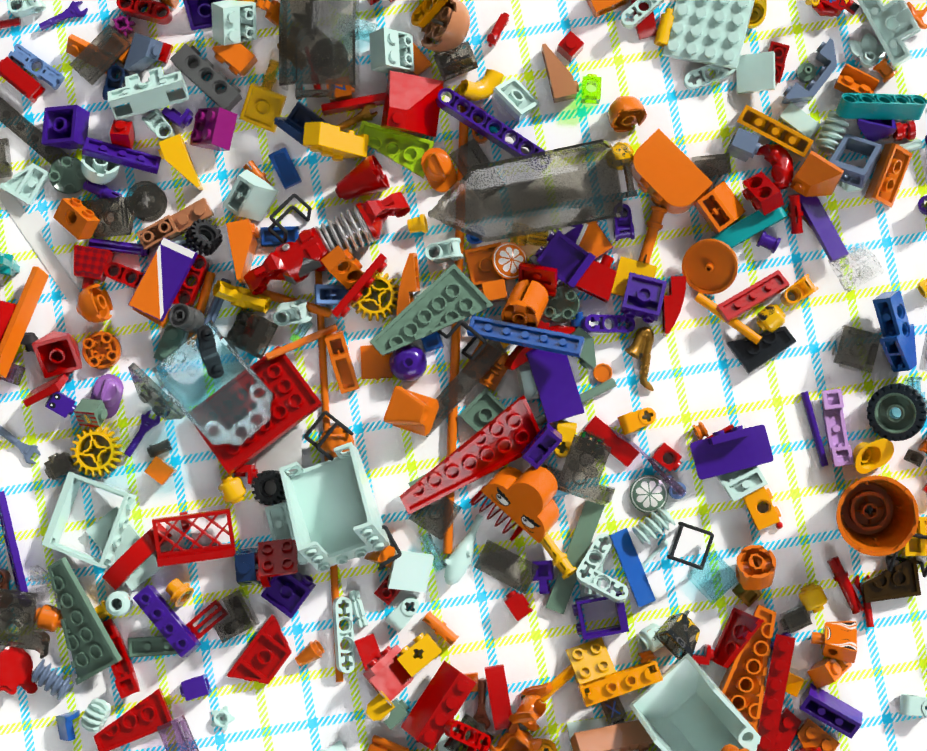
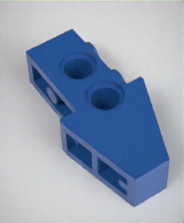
M900 290L884 292L872 300L883 336L879 339L893 372L912 370L917 365L914 324H909Z

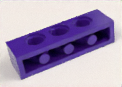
M146 585L133 597L134 601L181 658L188 657L201 645L199 640L153 585Z

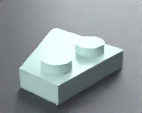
M32 163L24 171L13 175L12 179L5 183L2 182L0 188L32 206L48 180L49 172Z

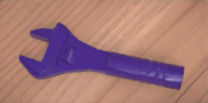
M72 1L64 12L39 23V26L43 31L67 18L84 17L88 12V8L80 11L78 6L83 1Z
M151 410L145 415H141L140 429L124 452L125 455L131 457L144 435L160 423V414L157 415L155 420L149 418Z

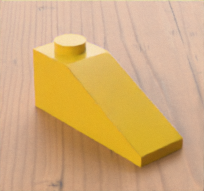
M178 134L158 142L160 145L158 152L161 159H165L199 191H202L203 187L182 136Z

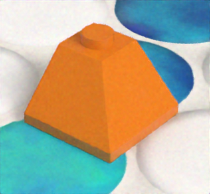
M811 151L794 176L790 188L805 197L829 196L833 194L844 170Z

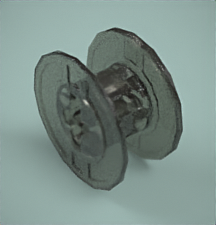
M141 181L135 183L129 189L126 195V204L130 212L138 219L152 222L164 215L167 209V197L155 183ZM146 195L150 199V201L147 202L148 208L143 203L146 202Z

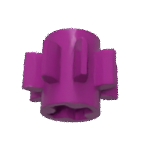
M119 14V17L112 19L115 25L111 28L113 31H117L116 35L119 37L124 35L128 38V35L135 33L133 26L136 23L130 21V15L124 17Z

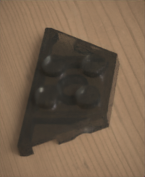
M142 195L81 201L100 220L93 233V237L131 235L133 221L137 216L135 210L138 202H141Z
M134 362L128 367L139 399L145 404L148 403L157 416H161L164 420L182 419L187 415V412Z

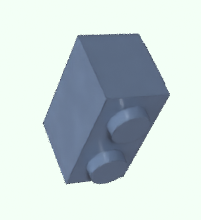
M738 128L725 154L747 162L749 158L753 159L761 144L758 143L760 136Z

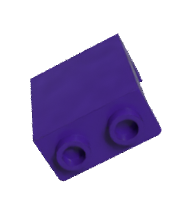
M552 231L546 238V241H548L544 248L541 246L534 256L537 257L535 262L540 266L557 268V278L568 287L574 288L596 256L585 251L562 234V231Z

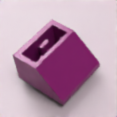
M221 107L199 108L195 115L190 145L215 151H230L238 114Z

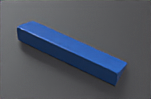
M625 528L610 534L613 547L637 607L640 608L655 601L656 599L628 529Z

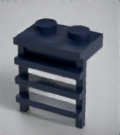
M300 101L296 103L288 117H275L273 120L276 126L301 145H303L304 125L306 122L328 123Z

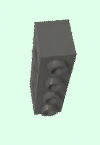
M185 43L170 58L173 65L218 107L231 111L243 99L240 95L241 90L234 83L230 85L226 81L228 78L220 70L216 72L213 69L214 65L207 58L203 60L199 56L201 53L193 45L189 47ZM198 62V66L190 68L191 63ZM205 75H212V78L209 81L203 80ZM220 87H225V88H226L223 93H221V94H218V93H217L218 88H220Z

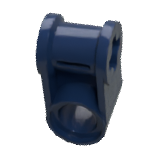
M119 65L109 67L102 92L104 100H108V91L126 86L125 77L130 75L126 69ZM121 71V76L116 79V74Z

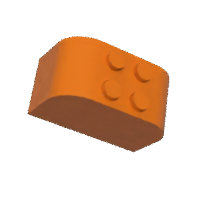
M657 129L634 154L631 172L633 178L638 183L637 187L643 193L647 192L651 196V201L656 206L667 209V212L671 214H682L688 211L698 199L710 190L713 184L660 129Z

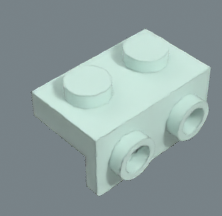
M287 501L264 507L272 540L289 538L294 540L295 537Z

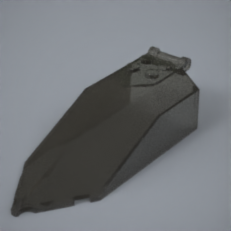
M280 0L279 86L283 90L288 91L289 85H296V100L316 97L335 99V84L349 85L355 90H360L359 0ZM329 84L328 90H303V85Z
M600 139L475 165L441 197L438 204L432 210L428 211V216L465 234L473 235L483 242L624 218L623 199L638 196L633 183L630 165L632 160L631 158L616 160L611 142ZM619 166H623L627 188V192L624 193L621 190L618 173Z

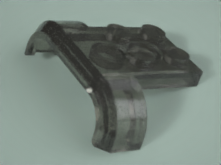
M574 434L562 470L543 462L542 467L548 469L556 478L557 490L600 505H606L612 501L616 488L599 484L611 451L610 446Z
M0 588V645L35 650L40 653V659H43L49 653L50 636L45 631L35 629L38 594Z

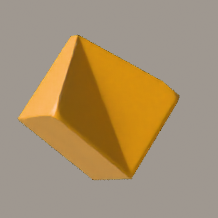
M789 672L786 693L797 697L805 679Z

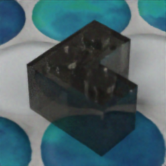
M243 589L222 599L231 617L214 625V628L221 642L224 643L260 624Z

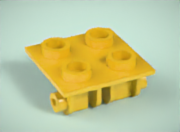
M602 637L565 650L574 670L575 680L579 685L616 673Z

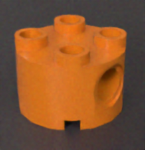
M761 545L744 547L737 556L735 569L736 578L742 585V588L744 590H762L772 585L776 570V558L773 552L767 551Z

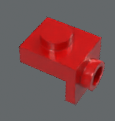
M705 644L704 655L693 654L692 658L699 666L700 664L709 665L710 661H713L714 649H711V645Z

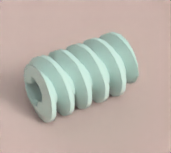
M829 111L827 114L828 118L824 121L825 125L821 128L823 132L819 133L816 145L820 150L834 154V147H838L840 144L837 140L841 141L843 139L839 134L846 133V130L842 127L849 126V123L845 121L849 119L839 117L836 111Z
M658 507L656 509L658 515L651 512L652 519L645 517V524L639 521V529L635 526L632 527V531L643 545L644 542L651 544L650 537L657 540V532L663 535V527L669 531V523L674 526L676 525L674 519L665 508L662 510Z

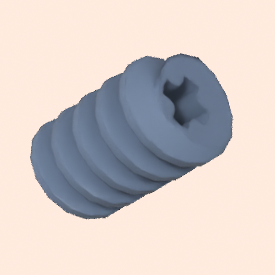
M43 659L34 669L31 681L33 683L38 681L37 685L39 687L45 685L44 691L47 692L51 689L50 695L54 696L57 694L56 699L61 700L71 691L76 681L69 684L71 677L63 680L64 672L56 675L58 668L51 671L52 664L44 666L45 659Z

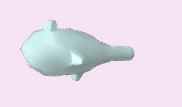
M476 515L466 536L456 546L448 559H444L446 564L444 573L446 584L452 586L458 583L466 573L469 565H473L471 560L474 554L476 533L484 516Z

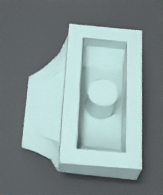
M527 361L517 367L516 372L521 395H524L527 401L539 399V395Z

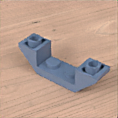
M831 38L827 43L823 41L816 50L819 53L815 59L824 64L817 73L820 76L818 80H812L806 89L797 82L793 87L789 85L782 94L785 96L782 101L783 104L811 101L836 69L834 41Z

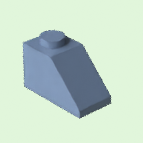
M135 33L123 69L138 74L158 61L163 42Z

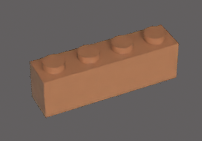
M635 720L576 732L571 737L570 742L573 751H646L650 748L653 740L640 721Z

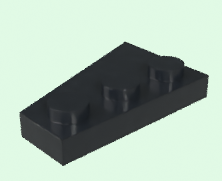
M786 326L779 327L774 332L765 331L759 334L762 338L757 345L746 337L727 342L726 345L749 375L797 342Z

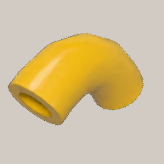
M486 69L483 78L478 82H471L467 79L463 80L458 87L457 93L469 101L475 102L487 99L493 94V89L501 84L504 75L498 71Z

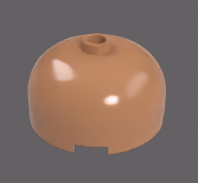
M448 0L432 18L444 23L443 26L430 21L421 29V32H425L421 40L422 46L438 54H447L456 50L465 40L470 28V14L467 7L459 0ZM431 39L437 41L438 43H433Z

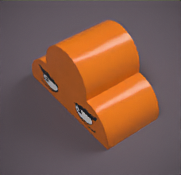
M532 466L524 472L513 467L502 468L481 490L538 543L542 541L559 518L558 506L552 499L557 493L558 484L554 475L544 467L540 466L536 469Z

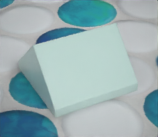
M515 77L510 78L493 89L494 99L518 123L540 104Z

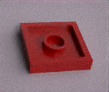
M66 373L61 374L33 389L22 402L28 407L59 391L69 378Z

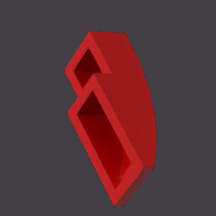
M671 276L669 278V295H664L662 303L663 336H667L670 333L681 312L686 291V276Z
M504 664L484 667L495 731L508 729L512 724L509 721L512 711Z

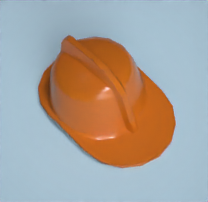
M441 148L427 150L422 156L421 166L430 186L438 192L451 190L456 184L457 174L450 156Z

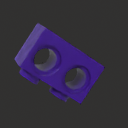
M547 423L522 451V458L538 469L562 442V434Z

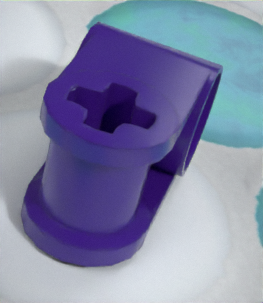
M624 203L618 204L613 211L615 241L625 238L634 240L635 232L631 208ZM624 209L627 216L624 218L619 217L617 210Z

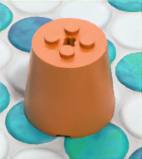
M868 476L855 481L843 491L836 509V522L842 537L852 548L870 556H886L904 548L912 536L915 535L919 522V510L914 496L902 483L886 476ZM867 506L873 508V511H870V514L864 511L865 509H867Z

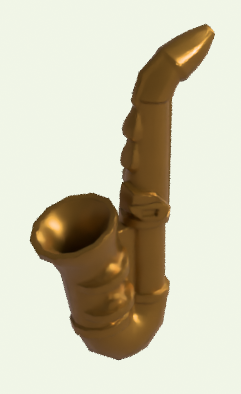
M644 326L636 332L632 344L625 351L636 359H639V354L642 353V357H640L642 364L639 371L640 384L644 388L654 391L652 384L647 381L654 333L651 328Z

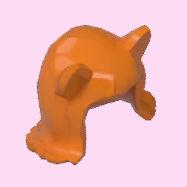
M512 723L509 726L508 732L500 738L497 746L490 745L489 751H538L542 746L543 740L541 738L534 739L531 733L520 729L519 723Z

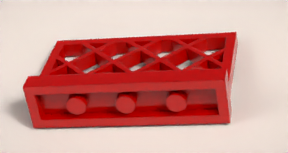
M230 508L152 519L158 567L234 557V554L237 552ZM226 514L227 522L223 527L214 521L218 515ZM199 517H204L210 521L204 530L195 524ZM179 520H185L190 524L185 532L175 526ZM165 522L170 526L165 535L158 530L157 523ZM211 523L221 529L215 538L206 532ZM192 526L201 532L196 540L186 534ZM172 529L181 534L176 543L167 537ZM222 532H225L230 536V543L222 544L217 538ZM203 534L212 540L208 546H202L197 542ZM183 537L193 543L190 548L183 549L178 545ZM164 539L173 545L170 551L161 552L160 544Z

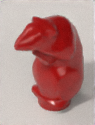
M765 144L761 146L755 155L764 156V159L772 165L771 177L773 183L779 190L789 188L794 175L791 155L779 144Z

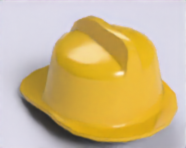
M883 438L871 443H859L852 452L856 470L860 474H866L883 466L892 458L894 445L888 439Z

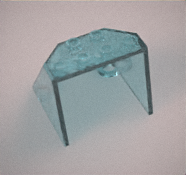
M210 320L205 325L213 330L217 352L224 370L223 376L214 379L208 375L200 355L197 332L152 370L161 389L213 445H241L248 437L257 432L262 425L270 421L273 393L219 327Z

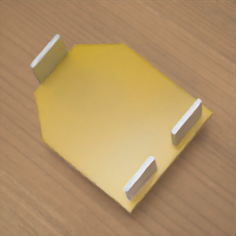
M378 691L379 694L367 704V710L364 714L370 720L383 722L388 719L390 712L395 706L382 691Z

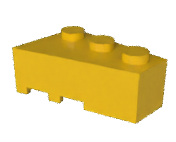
M306 122L304 125L303 146L310 148L311 152H320L321 156L332 157L333 161H343V159L366 158L369 135H354L355 131L348 130V133L342 132L340 127L324 122Z

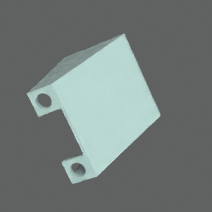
M352 442L333 448L338 457L332 461L327 460L305 469L298 462L279 468L297 550L317 571L328 570L331 566L345 564L348 560L362 558L367 553L381 551L385 547L390 546L386 531L382 529L383 522L359 451Z

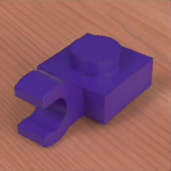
M552 560L532 561L533 581H539V593L550 594L549 580H554Z

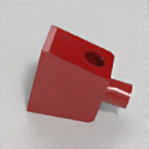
M604 254L600 263L593 260L574 288L607 303L617 274L616 270L610 268L614 258Z

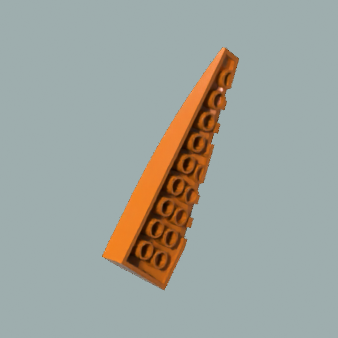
M759 604L753 616L764 620V622L726 670L718 687L757 733L765 689V676H767L768 657L771 651V638H773L776 612Z

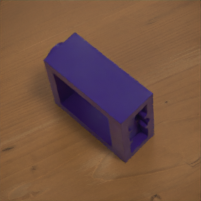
M615 591L617 597L623 595L621 591ZM601 594L576 598L572 608L574 616H578L579 623L576 624L577 634L581 635L583 640L629 632L624 602H615L619 625L586 631L581 605L608 600V598Z

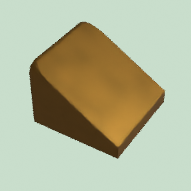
M740 583L732 590L748 608L762 595L759 590H744Z

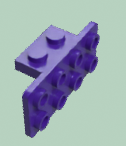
M761 424L743 429V425L731 428L732 432L724 433V430L712 433L713 437L690 443L698 478L703 480L772 462L774 457L765 426Z

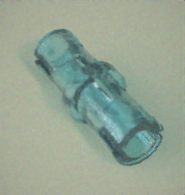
M428 532L420 536L419 539L424 546L425 554H433L434 556L432 565L435 572L446 568L439 552L440 548L434 543L431 533Z

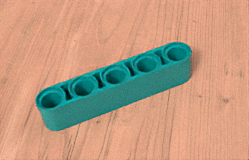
M843 93L837 106L836 114L845 119L920 120L927 105V99L920 95Z
M783 206L765 216L758 210L708 239L723 241L731 248H734L783 220L788 214Z

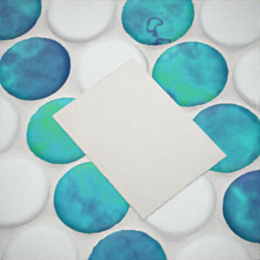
M303 429L289 430L256 455L255 469L258 470V473L268 470L280 471L279 468L294 462H298L302 467ZM269 480L265 483L264 489L268 495H273L277 487L274 481Z

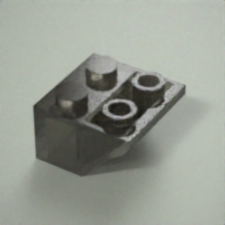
M241 308L231 330L227 334L225 342L256 358L262 359L278 325L260 315Z

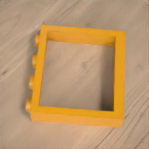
M650 660L578 685V689L584 705L588 707L660 682L663 678L657 662ZM589 688L590 692L585 693L584 689Z

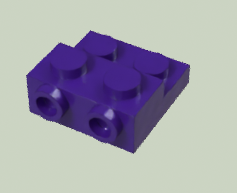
M630 272L620 312L624 313V316L627 318L641 317L647 323L658 321L667 281Z
M300 572L274 576L270 581L271 587H266L261 597L292 619L316 584L313 583L314 580L311 576L302 575Z

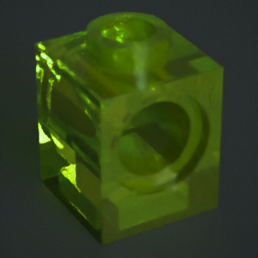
M587 74L582 77L580 103H600L602 77H597L596 74ZM588 85H593L596 88V90L594 92H589L586 89V87Z

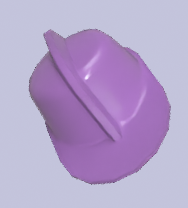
M106 374L99 377L93 386L90 399L103 400L108 413L106 419L112 418L119 409L124 390L122 381L113 374Z

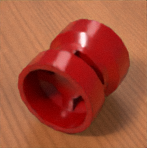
M913 120L906 123L895 122L896 130L892 135L894 141H901L905 138L907 140H914L916 138V124Z

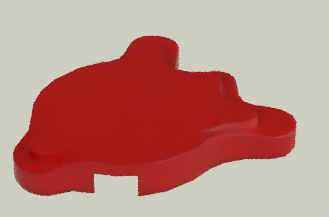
M11 640L7 642L5 648L0 652V691L2 690L10 695H14L17 692V687L21 686L28 694L35 693L38 687L35 682L31 681L33 671L31 656L21 648L18 641Z

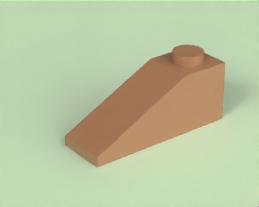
M546 43L542 44L541 51L553 102L558 103L576 99L577 92H579L578 82L574 81L573 75Z

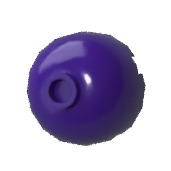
M409 344L393 351L390 356V370L401 381H416L423 376L427 369L426 355L416 345Z

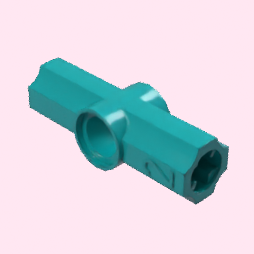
M0 252V274L14 277L15 274L20 272V266L13 259V255Z

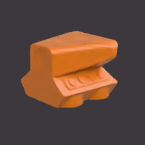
M395 386L384 416V422L426 436L430 433L438 412V400L406 390L401 386Z

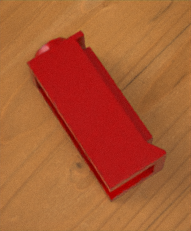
M6 57L0 61V76L31 102L35 103L46 89L10 58Z

